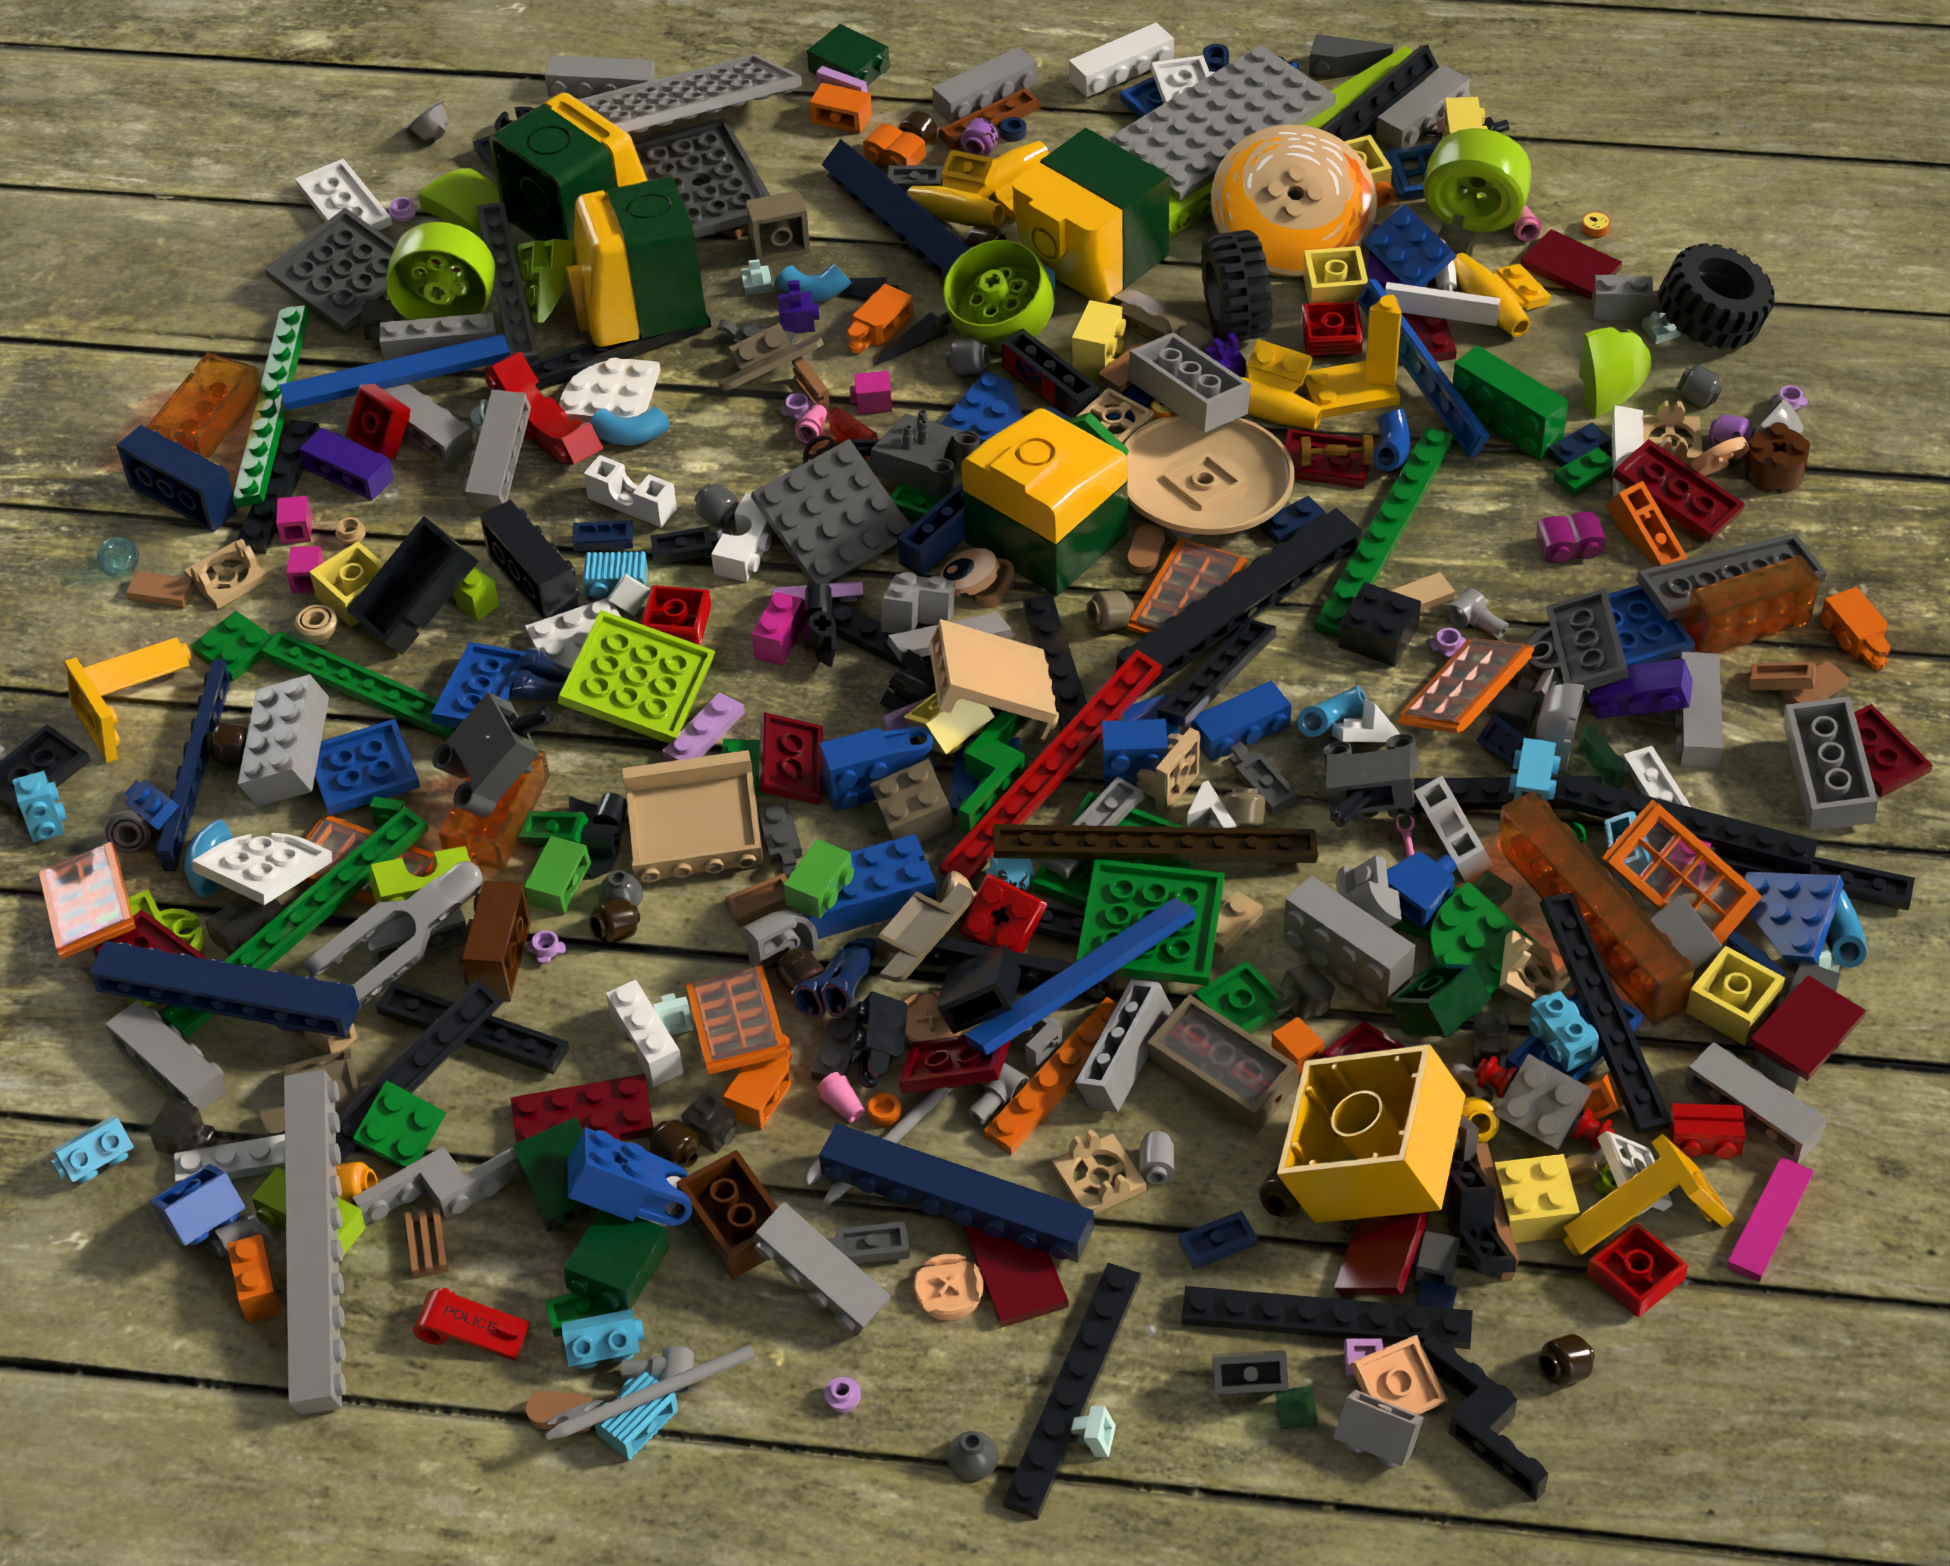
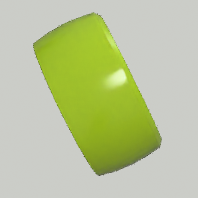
M1480 128L1458 130L1443 138L1430 157L1424 179V199L1436 217L1454 228L1476 233L1499 231L1514 223L1525 207L1531 187V162L1523 148L1506 135ZM1459 186H1465L1467 189H1462ZM1482 192V193H1485L1486 195H1485V196H1482V195H1480V194H1478V193Z
M446 222L423 223L403 234L393 249L386 274L387 294L398 313L407 320L483 314L490 302L495 284V262L489 248L473 232ZM438 259L441 264H434L431 260ZM458 267L461 272H454L451 268ZM418 268L423 269L425 273L421 274Z
M993 240L970 248L955 261L945 279V305L953 325L964 339L978 338L983 344L988 345L990 351L1002 352L1001 341L1022 328L1032 336H1038L1047 325L1053 313L1054 293L1048 273L1039 258L1028 247L1018 242ZM1016 285L1022 287L1019 290H1013ZM1011 302L1017 303L1015 307L1007 308ZM996 309L993 315H987L989 310Z

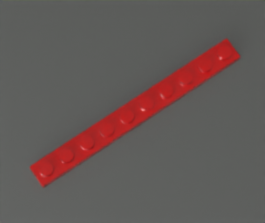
M1136 650L938 866L939 873L946 877L950 872L957 871L971 883L993 857V824H1024L1102 738V721H1118L1159 676L1162 666L1139 650Z

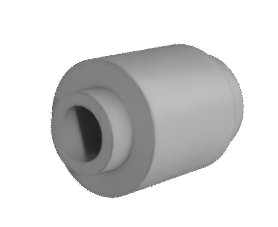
M1161 1131L1147 1133L1141 1141L1139 1148V1174L1145 1181L1151 1184H1162L1170 1180L1174 1175V1144L1170 1136Z
M254 1214L247 1217L242 1215L234 1222L214 1230L215 1238L210 1240L217 1256L220 1259L225 1256L230 1262L227 1243L262 1234L263 1239H265L266 1235Z

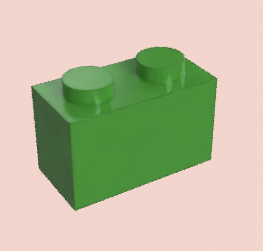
M550 836L546 846L541 847L538 852L537 863L533 871L529 872L524 880L523 887L530 905L561 914L566 913L591 864L586 845Z
M816 839L784 883L786 905L821 919L826 910L831 909L835 905L838 893L843 886L849 885L853 879L855 870L852 867L851 852Z

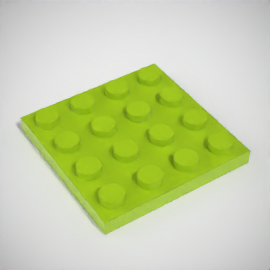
M600 610L559 694L558 704L668 744L674 743L684 727L713 662L716 651Z

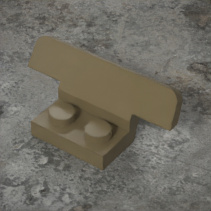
M1124 289L1113 296L1114 301L1121 303L1122 319H1126V329L1154 341L1170 333H1175L1180 325H1185L1189 322H1194L1214 333L1213 326L1134 289Z
M778 323L729 346V351L740 371L718 381V384L722 390H731L821 347L824 344L823 340L817 334L796 345H791L781 324Z
M958 883L941 903L916 891L876 938L874 950L877 957L884 961L891 952L895 955L881 971L879 977L896 983L906 980L974 901L971 889Z
M350 1048L284 1065L285 1076L325 1069L332 1081H336L339 1087L340 1098L339 1101L335 1102V1112L338 1113V1116L375 1081L358 1084ZM284 1104L259 1110L264 1128L268 1134L279 1135L285 1133Z

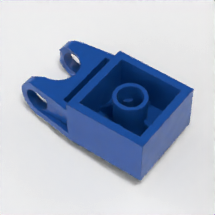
M920 726L883 732L881 727L819 743L823 783L834 811L852 808L877 800L870 783L926 759L930 760L935 772V765L932 759L924 756L933 747V735L926 728ZM916 736L927 740L920 745H912L909 742L910 739Z
M584 1128L567 1160L568 1198L632 1222L635 1216H639L662 1224L676 1226L683 1224L690 1218L692 1214L691 1200L684 1192L676 1189L667 1181V1178L671 1176H677L681 1179L688 1176L689 1174L685 1169L646 1151L636 1143H625L613 1138L607 1132ZM671 1202H677L684 1205L685 1210L679 1215H670L665 1211V1207Z

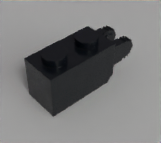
M873 991L868 994L863 1002L859 1001L855 1006L853 1020L856 1021V1025L850 1040V1048H853L852 1063L859 1065L858 1081L866 1089L874 1088L878 1084V1078L885 1076L887 1070L904 1053L908 1003Z

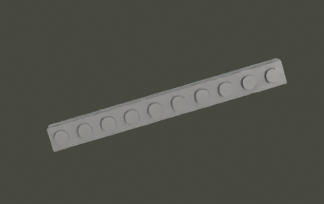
M325 1069L284 1076L289 1404L299 1415L341 1409L342 1395L346 1394V1380L343 1373H341V1361L345 1360L346 1352L344 1342L340 1339V1328L345 1325V1316L339 1302V1294L344 1293V1282L341 1273H339V1261L343 1260V1248L341 1241L338 1240V1229L342 1228L343 1221L341 1211L337 1207V1196H341L342 1186L336 1169V1165L341 1163V1152L339 1145L336 1143V1133L340 1132V1119L338 1113L335 1112V1102L339 1101L340 1093L337 1082L332 1081Z

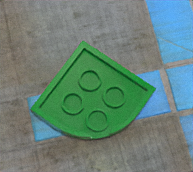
M1469 881L1440 907L1431 924L1428 935L1430 937V958L1432 964L1474 965L1490 996L1500 989L1506 934L1514 930L1530 940L1536 941Z

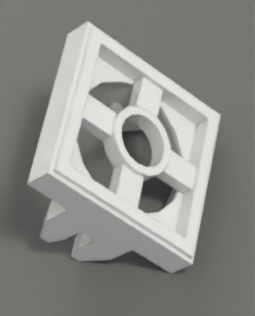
M1608 1131L1597 1137L1601 1149L1595 1155V1160L1598 1165L1605 1163L1606 1166L1610 1167L1618 1187L1631 1179L1629 1172L1633 1177L1639 1173L1636 1166L1642 1171L1655 1161L1650 1148ZM1669 1193L1638 1215L1643 1214L1651 1207L1664 1212L1673 1205Z

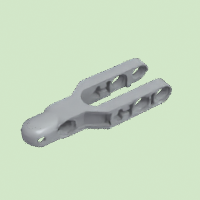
M469 861L460 862L441 877L429 882L408 900L378 902L308 958L303 965L304 969L309 972L311 977L315 978L335 962L337 964L343 961L342 957L359 943H366L397 917L411 916L416 924L415 935L352 985L355 988L359 1001V1009L388 987L392 981L394 982L423 959L431 931L479 892L483 883V875L479 867Z

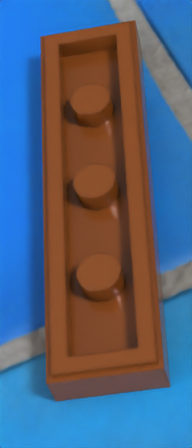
M1023 88L938 129L939 138L953 150L962 147L961 135L972 120L985 118L994 123L997 129H999L1000 123L1007 118H1022L1040 109V101L1027 89Z

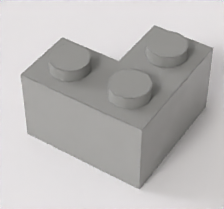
M911 572L896 574L882 600L881 632L901 633L915 629L917 623L938 625L940 619L950 622L954 615L955 581L947 580L941 576L919 577Z

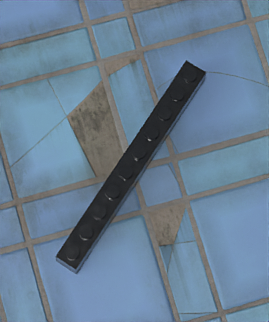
M1337 508L1327 514H1321L1313 524L1305 529H1299L1285 543H1278L1263 558H1256L1248 568L1242 572L1234 573L1220 587H1213L1201 600L1191 602L1183 612L1175 617H1169L1161 627L1153 632L1149 631L1144 634L1139 642L1131 647L1123 648L1117 655L1115 673L1136 650H1139L1162 666L1161 673L1139 696L1142 697L1235 633L1248 619L1254 620L1357 549L1362 529Z

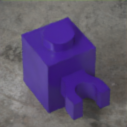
M799 280L788 281L789 294H778L780 324L783 330L794 333L815 332L814 320H820L819 304L813 303L812 292L800 293Z
M1234 333L1228 334V341L1221 342L1217 338L1214 339L1213 346L1205 348V354L1239 377L1246 378V360L1237 349L1238 339Z

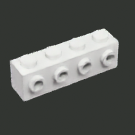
M1155 22L1070 59L1069 82L1086 98L1151 70L1152 62L1174 59V38Z

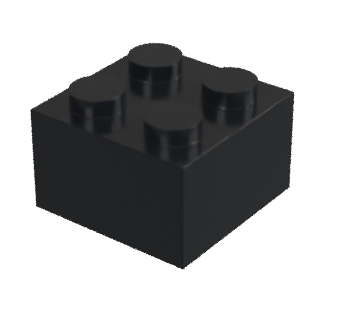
M1364 582L1340 621L1338 647L1395 667L1419 627L1421 601Z

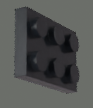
M46 724L0 760V804L20 818L22 812L17 801L13 779L44 771L48 782H55L56 787H58L91 761L88 752Z

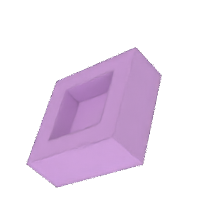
M1346 1339L1344 1341L1346 1378H1356L1350 1367L1351 1362L1383 1349L1382 1339Z

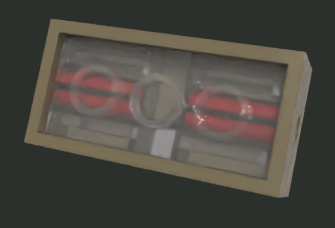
M1190 994L1147 1042L1150 1062L1256 1133L1261 1130L1299 1085L1298 1066L1296 1063Z

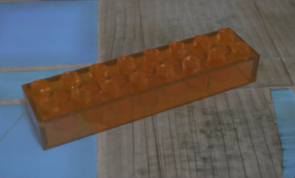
M1534 791L1502 806L1496 848L1541 899L1547 896L1574 893L1609 976L1640 1012L1644 1014L1653 1026H1656L1686 1010L1695 970L1691 961L1686 956L1680 954L1673 946L1669 936L1662 933L1653 924L1649 914L1641 910L1634 903L1629 892L1625 888H1621L1612 878L1609 870L1605 866H1601L1592 856L1590 849L1585 844L1579 842L1572 834L1568 824L1561 822L1553 813L1549 803L1545 800L1542 801Z

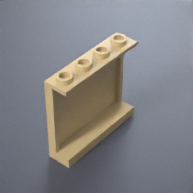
M939 620L929 643L939 710L951 713L958 697L1037 720L1040 739L1045 740L1050 729H1055L1059 713L1055 708V695H1053L1051 689L1052 679L1049 678V665L1045 660L1044 650L946 620Z
M749 750L622 768L627 794L633 855L632 868L634 876L639 882L650 883L670 877L685 878L691 874L704 872L719 873L725 869L732 868L748 869L755 865L764 864Z

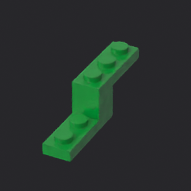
M1001 710L993 722H988L985 725L982 734L974 742L971 741L966 746L963 753L965 773L980 780L976 791L969 798L963 799L958 807L959 830L968 834L1025 772V754L1006 744L1027 723L1028 717Z

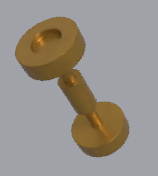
M1372 435L1362 436V447L1326 445V448L1311 449L1310 437L1300 438L1301 467L1311 466V454H1326V457L1347 456V453H1362L1363 465L1373 464Z

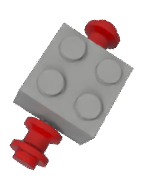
M1530 1054L1525 1058L1519 1071L1515 1067H1511L1507 1071L1498 1066V1058L1492 1056L1489 1061L1483 1058L1474 1074L1479 1079L1477 1082L1478 1087L1482 1088L1489 1084L1497 1089L1496 1097L1503 1098L1495 1112L1496 1116L1558 1151L1572 1127L1575 1130L1571 1138L1575 1141L1581 1137L1592 1142L1591 1149L1595 1152L1601 1147L1597 1137L1605 1131L1614 1134L1616 1132L1611 1129L1613 1121L1609 1119L1603 1123L1593 1119V1110L1587 1108L1583 1116L1579 1115L1592 1092L1590 1087Z

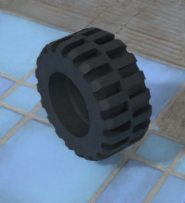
M1250 230L1210 235L1202 244L1201 268L1204 298L1206 299V308L1214 334L1222 342L1228 341V334L1234 333L1238 341L1264 337L1270 332L1272 326L1273 303L1269 270L1258 236Z
M1701 243L1697 246L1693 245L1685 248L1676 256L1660 285L1658 298L1662 312L1666 313V319L1670 324L1676 326L1677 331L1681 334L1685 333L1694 342H1702L1704 346L1710 348L1717 346L1718 349L1725 350L1729 347L1735 349L1747 345L1758 335L1774 307L1773 285H1770L1771 281L1768 275L1763 274L1762 268L1757 263L1751 262V258L1745 254L1742 256L1737 253V250L1732 248L1726 249L1719 244L1709 246L1708 243Z

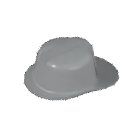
M444 100L425 110L416 119L404 126L401 131L410 128L423 140L430 138L440 139L445 134L446 126L449 122V117L443 107Z

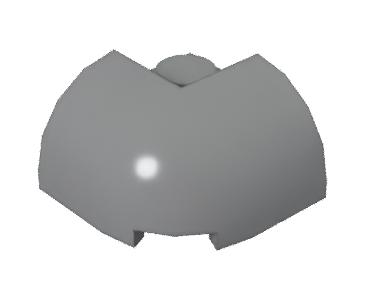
M1564 683L1549 689L1544 696L1537 721L1535 740L1556 743L1554 756L1561 757L1559 772L1566 773L1575 727L1581 708L1584 685Z
M1375 855L1354 869L1342 866L1337 871L1336 886L1338 894L1387 927H1391L1402 920L1399 892L1388 887L1385 858Z
M789 910L773 912L741 929L740 935L747 943L749 961L752 967L763 965L765 969L778 962L786 952L794 948L810 950L813 955L820 952L817 930L814 924L800 912Z

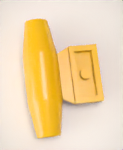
M1035 141L1009 150L995 158L999 165L991 185L980 195L987 199L996 197L997 203L1004 207L1005 213L1015 222L1012 182L1049 154L1045 144L1041 141Z
M951 149L941 172L942 186H912L907 191L913 199L938 220L970 227L978 225L998 227L1005 218V209L1002 205L980 196L986 188L990 187L999 162L994 158Z
M1465 253L1457 254V257L1453 260L1457 283L1463 293L1500 298L1497 326L1513 337H1520L1525 334L1531 324L1522 308L1530 310L1549 305L1551 295L1520 263L1498 268L1492 274L1489 269Z
M1257 339L1247 364L1249 378L1241 377L1251 384L1248 415L1278 425L1316 430L1320 423L1323 409L1294 393L1304 383L1312 363V356Z

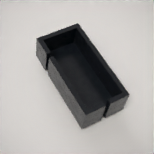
M423 516L347 611L385 645L403 655L418 637L419 633L416 630L419 627L424 629L479 560L458 544L442 528Z

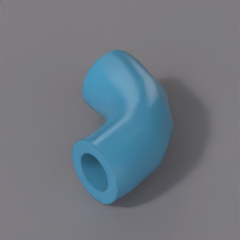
M833 263L820 274L812 276L805 275L796 267L790 265L780 272L775 279L774 286L782 293L789 294L788 281L799 280L800 293L812 292L813 303L831 300L847 289L852 282Z
M651 406L645 412L633 417H620L603 408L597 411L590 420L598 438L614 445L623 446L648 443L670 428L666 415L655 406Z
M1357 685L1327 700L1306 707L1298 715V728L1308 737H1317L1331 732L1332 723H1344V719L1347 718L1361 719L1363 718L1364 700H1367V697L1360 686Z
M220 818L198 832L185 851L184 873L193 891L201 898L213 895L222 885L193 872L192 860L220 843L234 838L226 823Z
M1842 889L1828 933L1832 941V954L1836 962L1843 967L1853 968L1863 963L1866 958L1867 940L1858 916L1847 894Z

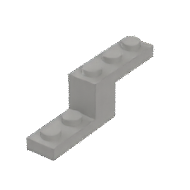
M443 1146L352 1198L354 1205L361 1209L365 1225L374 1220L382 1219L390 1211L405 1203L414 1201L424 1192L427 1193L435 1206L440 1208V1212L446 1220L455 1214L463 1213L469 1206L481 1199L496 1194L499 1189L511 1182L522 1179V1175L511 1154V1148L463 1174Z

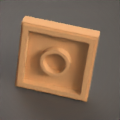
M1417 1335L1357 1359L1350 1364L1363 1393L1417 1415H1422L1449 1402Z

